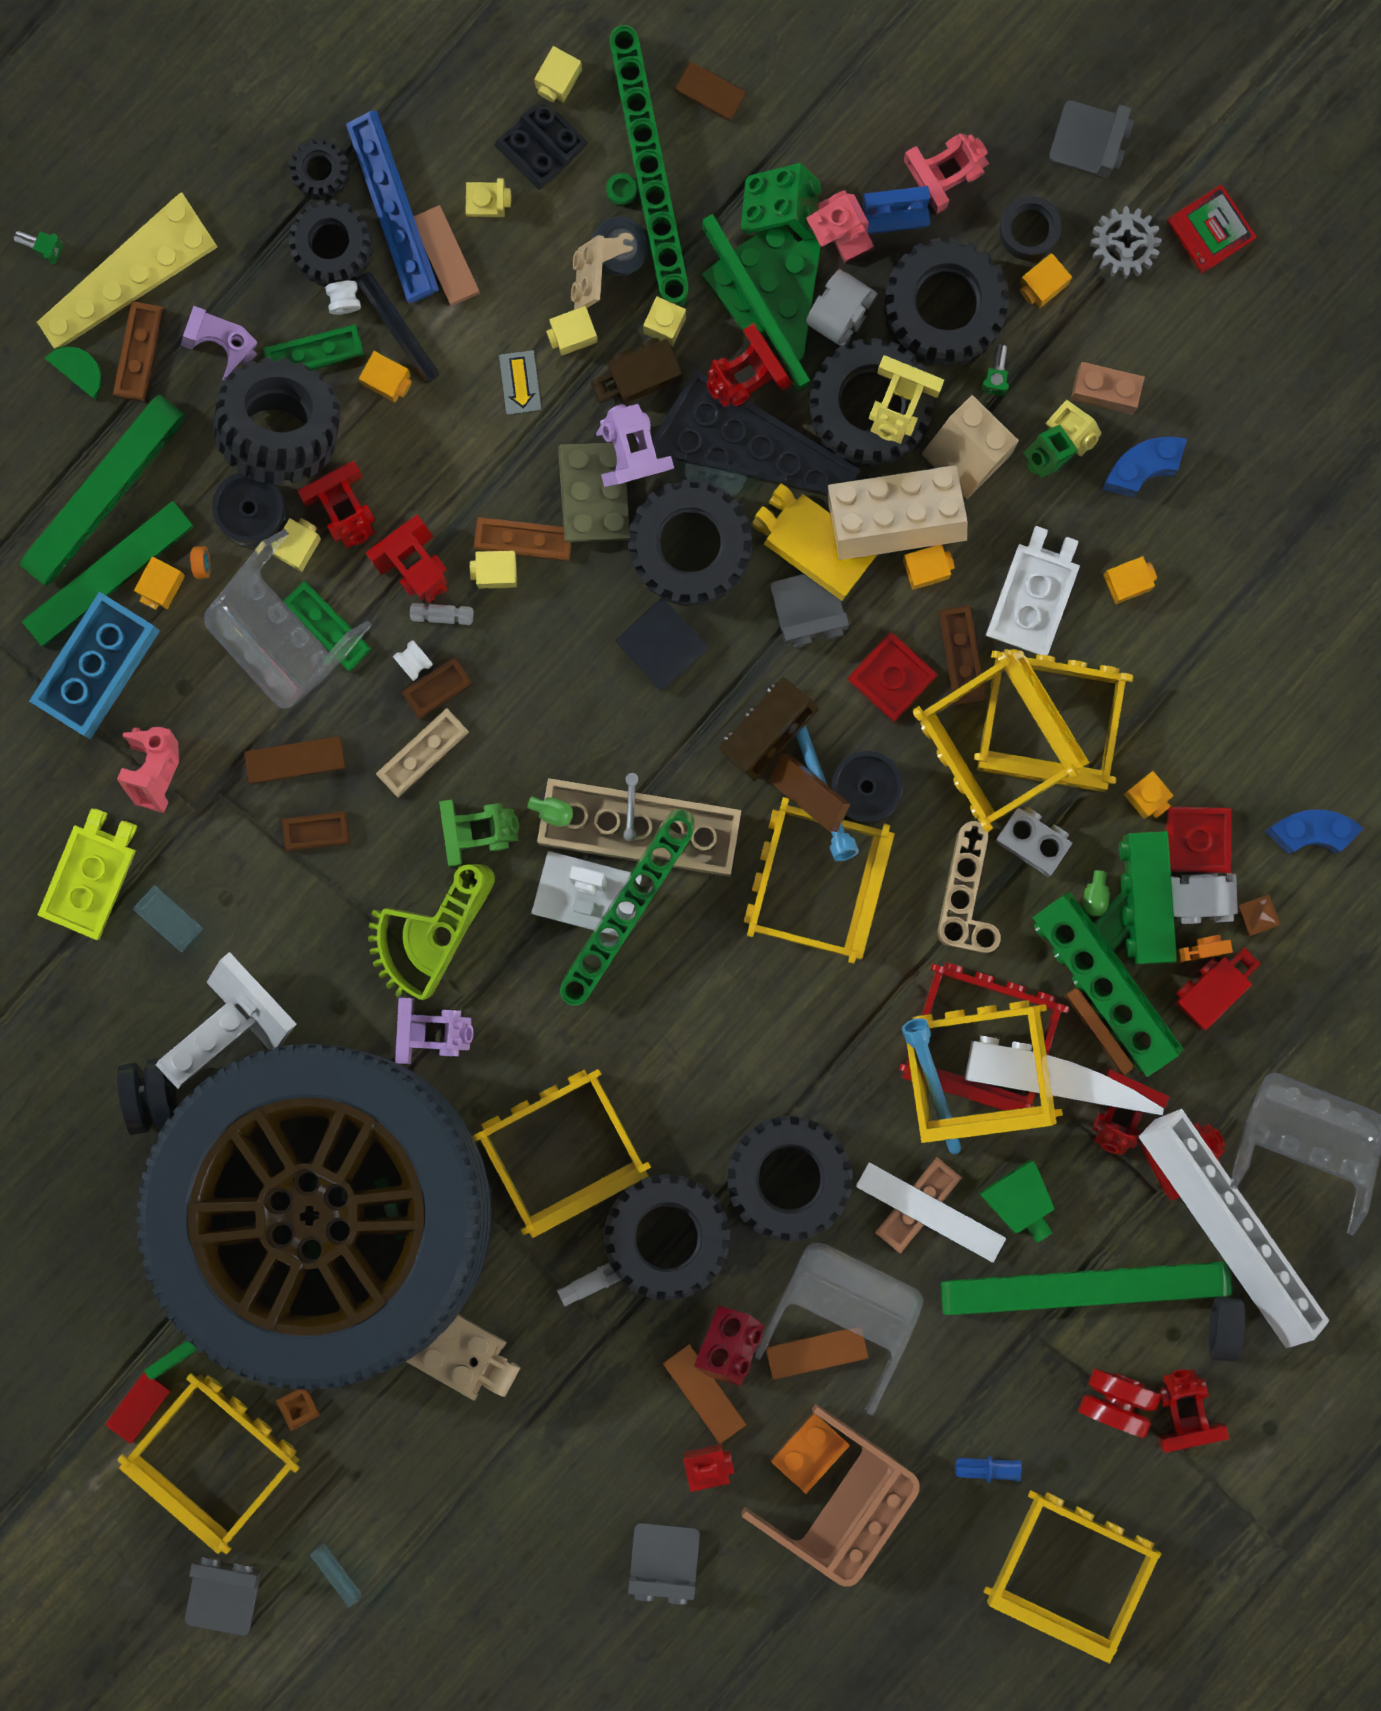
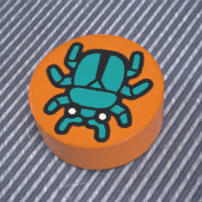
M193 547L190 554L193 576L196 579L209 578L211 567L207 547Z

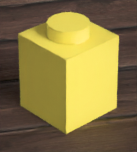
M553 46L534 78L535 86L539 89L538 94L551 102L557 99L564 103L582 72L581 61Z
M656 296L643 325L644 334L652 338H659L660 341L668 339L670 346L673 347L686 320V309Z
M586 306L549 319L552 328L546 331L553 349L559 347L562 356L598 343L597 335Z
M290 518L270 552L274 557L302 572L321 541L320 536L315 533L317 527L300 518L299 522Z
M515 551L476 552V560L470 561V579L476 580L478 588L517 587Z

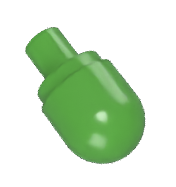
M531 796L527 808L539 812V818L543 819L546 823L563 827L568 825L573 818L572 807L565 801L554 797H546L544 801L534 796Z
M1095 870L1092 884H1087V888L1084 891L1083 908L1091 916L1103 915L1109 906L1111 892H1109L1110 887L1105 886L1107 872Z

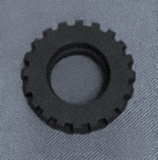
M950 237L948 242H941L940 238L931 239L930 243L926 246L920 243L913 247L909 255L904 254L899 260L897 267L893 268L889 277L884 302V315L887 317L886 325L889 333L893 332L895 343L900 344L899 348L904 346L915 355V359L917 357L924 359V364L933 366L934 363H942V368L952 367L953 363L960 362L961 365L969 363L973 357H980L991 344L993 345L1003 327L1009 306V300H1007L1009 290L1007 282L1002 279L1003 271L999 264L994 266L991 262L992 256L986 250L980 253L976 250L977 245L968 241L967 245L959 244V238ZM936 276H951L966 283L976 297V310L970 322L956 330H941L926 323L916 309V295L925 281Z
M872 338L871 342L863 343V339L855 340L849 347L843 345L836 349L835 354L832 357L828 356L822 363L820 371L816 373L810 394L809 411L813 421L812 426L815 434H819L821 437L822 445L827 450H833L842 459L846 458L852 461V465L859 467L862 464H870L871 468L880 467L881 463L888 462L890 465L897 462L899 457L907 456L911 453L916 444L920 443L925 435L934 406L932 396L922 392L913 416L918 418L911 436L904 435L901 444L895 441L884 440L873 432L858 429L846 420L841 409V396L845 387L853 379L865 375H874L891 382L892 379L877 374L884 355L927 372L922 363L918 364L915 361V355L911 351L907 350L905 353L899 349L900 344L892 341L890 345L881 343L882 339ZM901 398L902 407L900 414L905 415L911 401Z
M263 358L261 363L256 364L255 361L244 364L243 370L238 368L229 374V379L222 383L217 395L213 427L216 446L219 452L224 454V459L230 466H238L237 471L246 477L249 474L255 476V481L264 483L265 480H271L273 484H283L286 480H290L291 483L302 481V476L305 475L309 478L318 473V468L325 467L330 460V455L334 453L341 415L338 397L334 395V389L329 382L323 383V376L315 370L309 371L308 366L298 362L296 365L290 363V359L280 358V361H272V358ZM264 410H280L292 414L304 426L290 432H273L258 426L251 420L250 416Z
M799 1116L771 1118L759 1123L740 1139L731 1155L727 1173L731 1201L743 1221L759 1234L778 1241L794 1242L806 1238L810 1239L825 1229L830 1228L845 1210L852 1191L851 1183L853 1177L850 1159L839 1139L823 1125ZM785 1147L798 1148L810 1154L816 1161L820 1171V1186L815 1197L808 1204L797 1209H782L771 1204L764 1197L759 1186V1171L763 1161L772 1152Z
M670 1174L648 1177L631 1185L617 1198L611 1207L604 1228L605 1252L613 1271L627 1287L635 1292L659 1300L686 1298L694 1295V1293L701 1289L703 1290L721 1271L729 1251L730 1230H728L727 1225L728 1219L718 1199L699 1182L684 1176ZM672 1206L681 1209L690 1216L697 1230V1245L694 1253L685 1263L675 1268L664 1269L651 1265L641 1256L636 1245V1230L640 1220L646 1213L657 1207Z

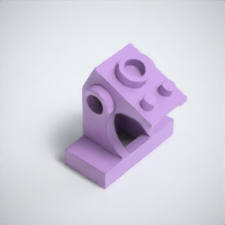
M193 306L180 346L193 350L195 346L205 341L216 342L223 346L228 356V364L222 379L225 381L229 378V374L236 370L240 364L243 366L254 359L257 353L253 349L258 342L242 326L205 313L206 310ZM238 341L241 346L235 347L231 342Z
M624 404L615 406L608 411L606 418L600 421L601 426L596 435H603L607 442L612 441L617 455L615 471L601 474L604 487L674 469L671 456L656 458L649 431L651 427L650 420L646 413H642L638 404L628 407ZM633 433L635 435L639 451L631 453L626 434Z
M399 998L395 1063L411 1064L412 1048L440 1049V1056H459V1050L470 1049V1043L473 1039L471 1018L461 1017V1011L442 1010V1016L414 1015L415 999ZM426 1022L445 1023L444 1043L425 1042Z

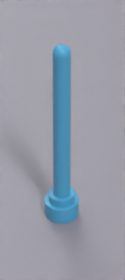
M805 725L796 735L808 770L827 784ZM841 823L837 832H831L833 838L831 839L830 850L835 861L848 860L859 852L855 839L850 837L848 833H845Z
M922 1018L910 1020L903 1025L902 1031L906 1042L916 1050L938 1119L952 1118L928 1047L931 1036L928 1022ZM958 1138L945 1140L950 1153L957 1154L960 1152L961 1145Z

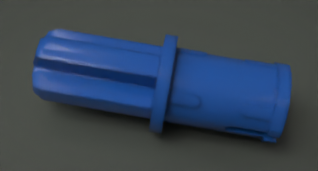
M988 1456L987 1459L959 1457L956 1460L955 1473L957 1477L986 1479L987 1482H991V1479L1021 1481V1460L992 1459V1456Z

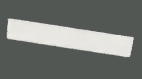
M868 1163L856 1185L857 1188L991 1262H994L1006 1240L1000 1234L871 1163Z

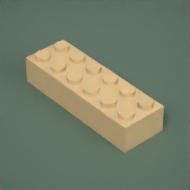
M548 778L545 799L546 797H554L567 802L572 807L573 818L568 825L563 827L551 825L541 819L537 840L538 845L638 862L666 817L676 809H683L693 816L695 827L690 841L673 867L731 877L741 810L635 793L633 830L636 832V838L633 841H627L623 834L627 830L628 791ZM675 821L670 825L671 829L678 834L685 833L688 830L687 825L682 821ZM657 848L653 851L654 856L658 860H667L671 857L669 851L664 848Z

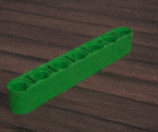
M162 395L156 396L24 555L20 562V567L42 585L48 586L180 428L186 418V414Z
M676 809L666 817L568 969L560 987V995L567 1004L576 1006L583 1004L587 1000L687 846L695 827L694 818L688 811ZM682 821L687 825L688 830L685 833L678 834L671 829L670 825L672 822ZM657 848H664L669 851L671 857L667 860H658L654 856L653 851ZM640 875H647L652 879L653 884L649 887H642L637 883L636 878ZM630 902L635 906L636 910L631 914L623 913L619 908V904ZM611 928L618 933L619 937L615 940H608L603 937L601 932L604 929ZM588 955H595L601 960V964L592 967L586 963L584 958ZM573 981L579 982L583 985L584 990L580 993L572 992L568 988V983Z

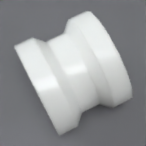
M339 281L325 287L326 294L331 300L328 306L330 314H347L361 309L360 301L356 299L355 295L358 290L355 281Z
M413 640L407 644L405 651L402 653L397 652L393 656L413 681L418 678L419 672L422 669H429L433 665Z

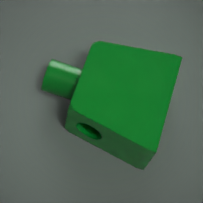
M1033 1160L1027 1161L979 1192L981 1198L1013 1233L1017 1234L1027 1227L1036 1243L1053 1233L1043 1217L1053 1211L1054 1206Z

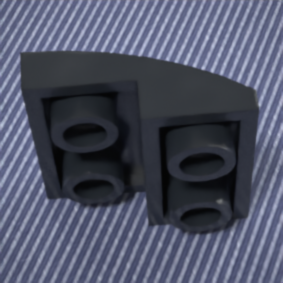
M542 98L522 114L519 122L499 137L494 146L540 190L558 175L587 146L588 142Z
M662 597L614 640L660 691L666 688L708 649L707 645Z

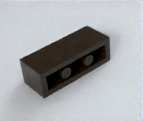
M782 677L779 682L772 684L768 688L764 699L746 713L744 721L739 727L726 735L719 750L728 761L755 782L819 709L811 698L785 677Z

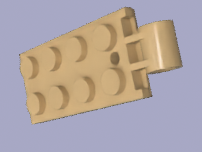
M459 1314L432 1344L406 1361L472 1400H476L477 1393L482 1385L490 1391L505 1397L521 1368L513 1362L511 1364L508 1363V1359L498 1355L506 1345V1341ZM473 1357L478 1360V1365L476 1367L471 1365V1359Z

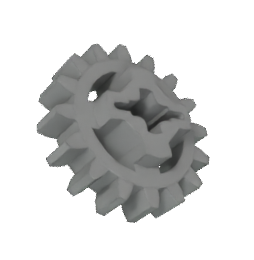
M1128 206L1124 207L1122 214H1118L1114 208L1110 212V219L1102 216L1099 220L1102 227L1095 226L1092 233L1098 238L1092 239L1090 246L1098 249L1093 253L1092 257L1093 259L1102 258L1103 261L1099 268L1104 269L1110 266L1112 268L1111 276H1114L1118 270L1122 271L1123 278H1127L1131 270H1133L1136 276H1139L1142 272L1141 266L1149 269L1153 264L1150 258L1157 259L1159 251L1153 248L1161 244V239L1154 237L1159 227H1150L1149 223L1152 217L1149 215L1142 219L1140 217L1141 209L1139 208L1135 211L1134 215L1129 214ZM1119 224L1118 231L1116 233H1109V235H1106V232L1112 226ZM1133 225L1140 228L1143 233H1140ZM1122 237H1127V242L1131 243L1129 248H1125L1124 243L1120 242ZM1146 250L1142 257L1133 261L1136 252ZM1108 252H1112L1118 260L1114 259Z

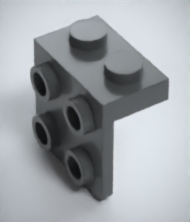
M1067 101L1064 105L1050 150V161L1109 179L1113 168L1119 169L1123 160L1125 150L1119 148L1122 138L1129 139L1134 120L1129 119L1132 108L1119 105L1116 113H1112L1076 101Z
M802 574L774 581L771 584V592L785 645L793 644V648L811 644V639L824 636L825 640L843 636V631L848 630L849 623L846 613L843 612L841 600L807 575Z
M650 1523L636 1524L634 1528L628 1594H635L634 1599L640 1601H654V1596L667 1597V1602L672 1604H687V1599L694 1600L699 1530L682 1526Z
M213 1556L197 1558L191 1564L189 1577H193L185 1615L186 1624L241 1636L247 1635L251 1628L261 1570L253 1569L252 1564L244 1562H234V1565L221 1563L220 1558Z

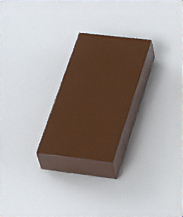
M691 61L675 88L676 93L730 123L746 96V92Z
M453 657L403 690L402 694L420 720L472 686L473 683L456 657Z
M347 811L282 819L286 852L351 844Z

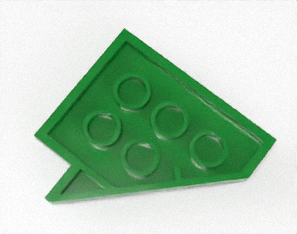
M784 225L758 232L734 251L798 361L801 362L805 352L809 326L806 319L812 306L820 244L816 236L797 242ZM721 260L703 272L702 278L740 329L743 331L754 323L770 346Z

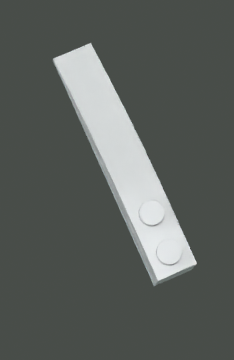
M980 1036L979 1042L971 1041L965 1080L1040 1093L1034 1052L1031 1051L1032 1045L1012 1042V1048L999 1046L1000 1039ZM1047 1055L1053 1096L1163 1115L1164 1109L1135 1090L1086 1067Z

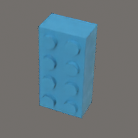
M99 592L29 702L91 740L160 630Z

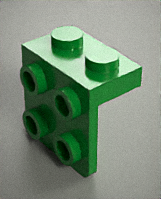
M802 163L748 176L745 181L741 229L746 234L789 225L802 239L814 238L815 234L806 218L818 210V199L821 194L820 181Z

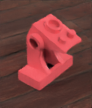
M958 134L945 143L948 149L929 159H924L917 146L905 152L904 162L919 187H929V204L936 215L948 207L949 199L945 191L964 180H967L968 183L972 182L985 173L983 168L989 164L985 158L988 152L982 141L978 137L975 139L972 134ZM954 157L961 171L945 179L938 166Z
M845 190L818 203V211L806 218L820 246L822 247L834 241L845 264L874 249V245L867 233L869 222L854 194H847Z
M152 727L148 731H140V728H133L132 732L123 733L122 736L128 741L131 749L147 754L146 761L137 771L122 768L117 780L134 805L164 813L169 803L165 793L179 764L178 741L170 729Z

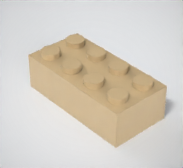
M956 465L828 485L829 509L839 560L967 541L968 521Z

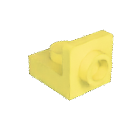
M497 178V183L466 182V217H505V207H511V188H505L504 178Z
M1067 399L1045 423L1048 429L1061 425L1077 447L1078 451L1076 454L1079 456H1083L1087 450L1092 449L1101 435L1096 421Z

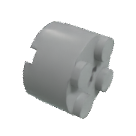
M839 269L825 287L827 289L823 295L818 296L806 322L811 328L836 344L846 346L853 333H857L867 319L864 312L872 307L879 293L847 272Z
M1218 873L1181 875V882L1179 877L1171 876L1174 917H1177L1178 922L1182 924L1201 923V917H1209V920H1214V922L1234 921V914H1238L1237 879L1235 873H1227V880L1226 876H1218Z

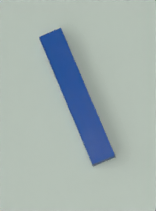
M369 111L346 123L407 302L415 303L439 291L378 113L376 111Z

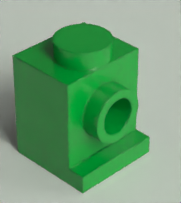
M1058 425L1039 434L1037 439L1023 454L1027 458L1026 464L1028 469L1043 478L1061 468L1078 449L1062 426ZM1052 440L1056 442L1062 452L1059 453L1051 442Z

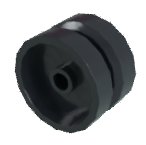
M236 473L224 480L214 494L212 511L215 522L230 541L243 548L258 549L269 546L278 539L288 522L289 510L286 499L277 486L273 484V481L265 480L263 483L255 481V476L250 474L246 477L241 473ZM255 505V510L251 514L245 513L247 508L252 510V506Z
M866 750L853 753L841 761L832 776L830 788L850 803L844 817L845 819L862 825L879 823L892 814L901 800L903 782L899 769L891 759L882 753ZM865 781H869L872 784L871 788L873 790L870 793H864L861 790L860 786Z
M161 1058L147 1060L144 1072L138 1063L118 1066L117 1085L124 1122L130 1135L149 1132L152 1119L156 1127L162 1130L168 1118H172L175 1114L173 1111L178 1106L176 1088L156 1066Z

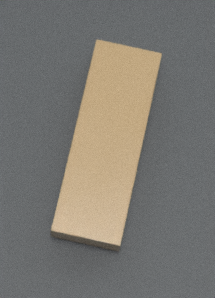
M446 708L385 764L376 775L399 798L470 732Z

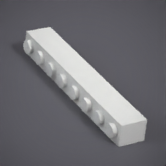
M1180 1109L1155 1119L1139 1136L1140 1140L1286 1348L1315 1340L1327 1325L1329 1319L1187 1115Z

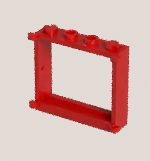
M945 962L944 967L936 964L931 965L930 970L935 972L921 1015L930 1014L942 976L1021 1001L1029 1000V1003L1034 1005L1046 1004L1047 1009L1052 1010L1044 1034L1046 1055H1048L1061 1012L1068 1014L1070 1007L1056 1003L1057 997L1050 994L1038 992L1037 997L1026 994V987L1015 983L1007 982L1006 987L994 984L995 977L976 972L975 977L963 974L964 968L955 964ZM908 1056L906 1065L900 1064L899 1070L903 1071L902 1079L912 1081ZM936 1068L943 1092L1003 1111L1036 1107L1032 1105L1036 1092L1027 1091L1026 1095L1022 1096L981 1082L965 1080V1077Z

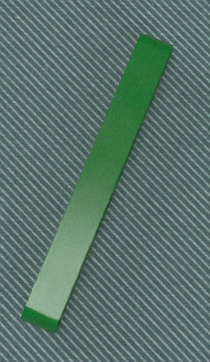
M621 25L616 27L610 35V49L660 298L683 307L688 300V281L637 32L632 27ZM620 39H629L633 42L632 46L628 49H620L616 46ZM628 69H633L639 73V76L634 80H626L622 77V74ZM634 100H640L645 103V107L640 111H633L628 105ZM640 131H647L652 135L651 139L647 142H639L634 137ZM645 162H654L658 168L653 173H645L641 170V166ZM658 192L664 196V200L660 204L653 205L647 201V197L651 193ZM659 223H664L670 227V232L664 236H659L653 232V228ZM665 254H671L677 261L673 266L665 267L660 264V258ZM677 285L682 288L683 293L677 298H671L665 291L669 286Z
M1226 1262L940 1281L943 1315L1233 1295L1232 1272Z

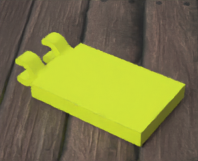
M92 808L84 828L74 825L38 916L95 940H100L136 852L135 849L127 846L135 834L137 825L128 821H121L116 836L100 830L108 813Z

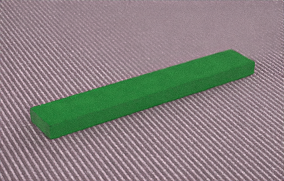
M713 214L703 219L702 229L778 360L793 382L795 389L799 392L805 390L810 384L807 374Z
M170 502L21 622L44 648L85 615L99 592L108 597L147 566L151 557L157 558L192 530L194 526L175 502Z

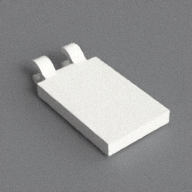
M1036 526L1028 547L1021 544L1017 547L986 636L1034 654L1048 655L1080 567L1077 564L1071 563L1079 541L1066 537L1060 554L1046 550L1042 546L1048 530Z

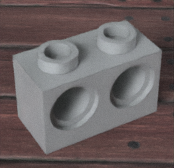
M1018 807L994 842L1045 876L1050 877L1072 845V842L1067 840L1069 834L1054 824L1049 828L1040 822L1042 816L1031 808L1025 807L1022 810ZM1023 822L1028 825L1030 835L1027 839H1018L1014 835L1013 826L1015 823ZM1051 840L1056 844L1057 853L1054 857H1046L1041 853L1040 845L1042 841Z

